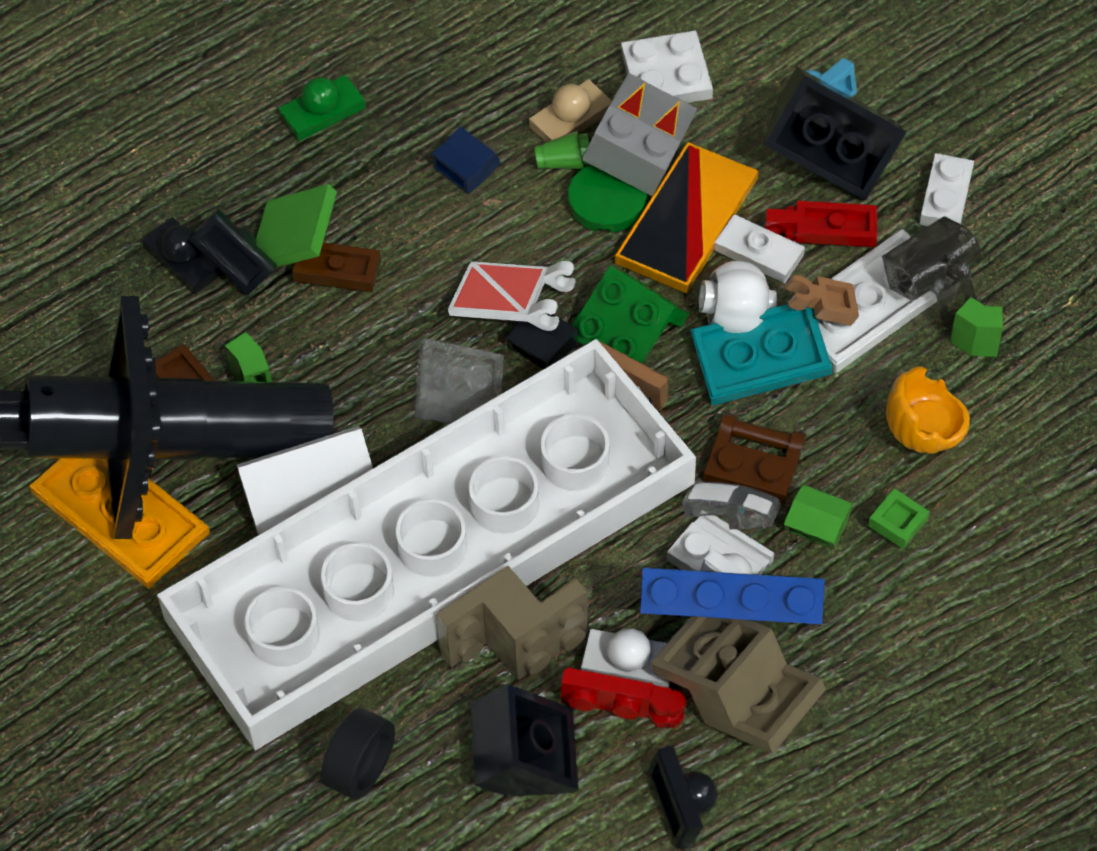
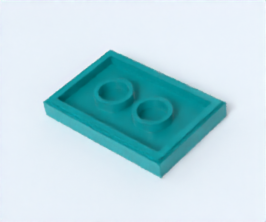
M788 304L767 309L759 317L763 321L756 328L743 333L725 332L723 327L717 323L690 329L712 406L832 375V365L817 318L814 315V309L807 307L805 310H795L790 308Z

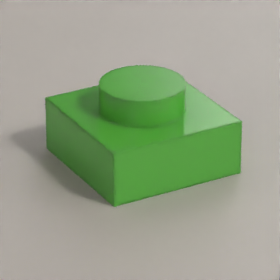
M894 488L870 516L868 526L904 549L927 522L930 511Z

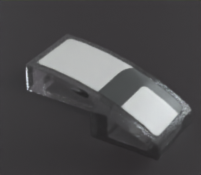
M695 482V484L690 486L682 501L685 517L727 515L730 530L772 527L781 507L780 500L767 493L741 485L722 482Z

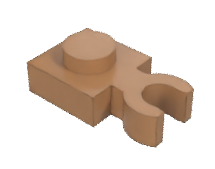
M794 275L785 285L786 290L796 292L788 302V306L792 309L805 310L807 307L813 308L815 318L849 326L859 317L853 284L817 276L811 282L803 276Z

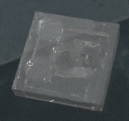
M424 338L419 348L414 417L451 424L501 395L504 355Z

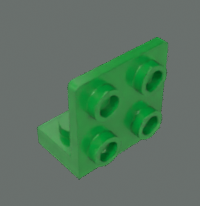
M610 265L572 326L578 329L577 341L585 346L597 339L599 342L643 364L667 324L670 322L682 328L690 313L627 272Z

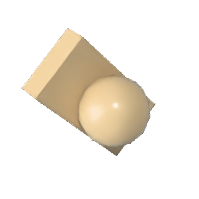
M589 79L580 85L566 84L554 93L552 104L529 118V127L545 142L577 130L581 133L604 117L612 100Z

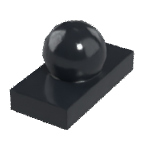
M219 209L189 238V241L247 296L277 267V264L257 246L256 238L252 232L244 227H237Z
M172 217L142 239L143 247L195 295L222 275L223 272L189 241V238L196 231L187 225H181Z
M673 746L658 748L647 771L675 847H677V850L693 847L703 827L700 816L709 812L716 804L717 785L710 776L701 771H690L683 774Z

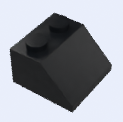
M506 684L471 703L475 786L507 797L563 794L579 790L573 708L510 684Z

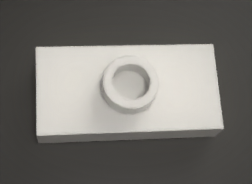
M734 214L715 241L714 251L736 261L752 263L764 274L786 283L803 258L805 247Z

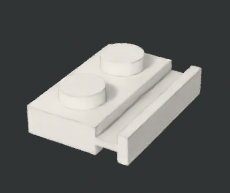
M704 508L697 520L687 527L667 551V561L681 570L700 571L704 558L713 549L721 555L737 553L745 557L751 564L754 575H762L764 569L768 565L770 566L774 560V552Z

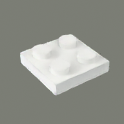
M696 31L621 43V54L627 74L630 73L686 103L713 99V87Z

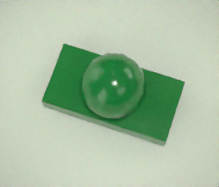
M345 74L333 81L324 77L312 78L304 85L302 96L278 107L279 115L296 139L301 141L365 109L366 105L365 99Z

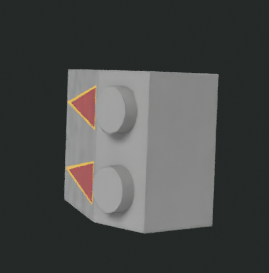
M628 73L595 131L582 160L653 196L697 108Z

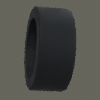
M362 707L353 710L342 721L327 747L320 773L322 784L354 800L364 797L380 777L389 759L395 739L394 724Z

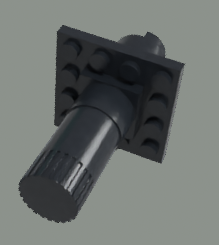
M121 296L107 377L26 375L23 391L0 390V449L23 450L25 458L107 459L114 539H132L135 522L142 521V496H147L148 479H151L155 459L259 458L331 435L334 428V409L329 385L327 383L202 381L200 378H156L151 347H144V340L148 338V315L141 314L139 296Z

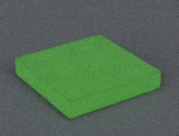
M329 184L267 201L256 237L257 246L277 264V267L319 257L337 191Z

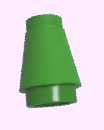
M579 130L545 142L542 145L535 146L538 168H585V165H589V163L583 161L582 158L591 142L589 132L580 134Z

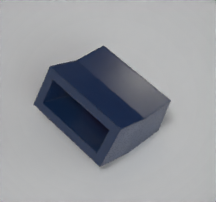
M461 126L457 128L445 143L432 152L433 168L466 194H470L482 184L501 163L493 150Z

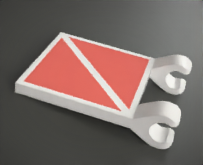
M471 261L448 308L449 316L525 321L540 329L552 331L558 326L559 317H551L547 314L551 315L556 312L558 308L557 302L551 299L537 302L544 283L562 292L571 291L576 283L575 278H565L562 275H571L574 271V265L569 261H560L549 267Z

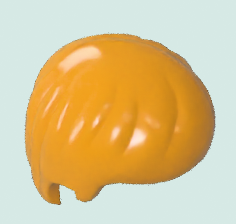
M919 366L903 372L894 381L887 399L886 419L889 429L894 434L896 440L906 448L915 450L918 453L934 454L955 447L966 437L970 426V416L966 406L948 391L944 380L940 378L938 380L927 378L925 376L927 369Z

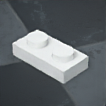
M935 153L919 225L959 232L973 171V160Z

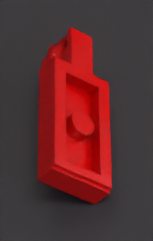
M797 201L795 206H787L786 210L767 209L764 228L793 242L795 241V243L876 247L877 206Z

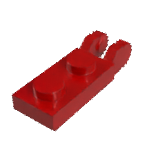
M568 667L564 669L561 682V703H567L574 709L581 711H591L594 708L612 711L616 716L624 719H635L638 716L649 717L655 727L659 728L668 727V729H675V727L679 728V725L683 724L686 698H684V694L676 691V689L671 690L668 687L653 685V683Z

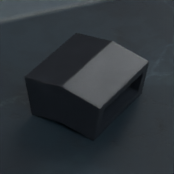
M547 314L548 316H551V317H555V316H556V315H554V314H551V315H550V314ZM559 318L556 329L552 331H546L529 322L520 321L508 335L507 341L510 350L544 370L566 357L576 347L578 329Z

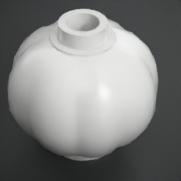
M745 261L724 263L711 273L710 280H703L700 286V313L707 314L709 324L717 323L728 333L751 331L763 322L759 317L767 309L777 305L776 290L769 289L764 273L757 266Z

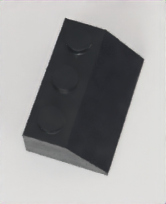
M796 67L776 102L763 144L866 201L907 131L893 119L805 70Z

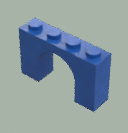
M643 568L640 613L822 624L825 579Z

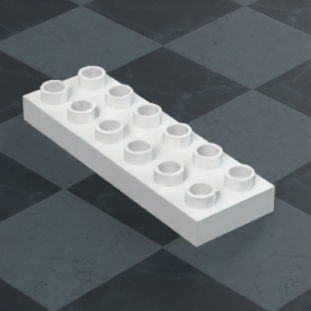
M595 339L157 594L164 620L256 751L437 641L439 637L436 613L505 567L509 566L527 586L695 484L696 456L601 343Z

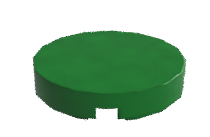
M593 165L582 168L572 178L568 188L569 211L578 223L589 230L598 232L599 228L603 230L609 229V233L620 232L632 227L637 222L645 209L647 193Z

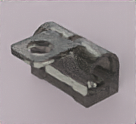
M943 216L882 255L889 289L912 301L929 291L936 294L942 324L947 328H952L954 324L955 313H951L950 305L956 295L964 293V304L970 297L976 300L971 273L967 266L980 258L979 244L966 227L946 216Z

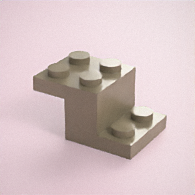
M507 566L436 613L440 654L448 665L453 667L461 660L468 661L477 656L483 646L487 644L517 681L529 673L531 675L537 674L549 664L552 657L564 649H574L584 640L588 633L587 590L575 579L540 603L513 570Z
M691 616L650 663L655 675L689 689L704 724L772 754L826 690L822 678L788 665L772 628L752 620Z

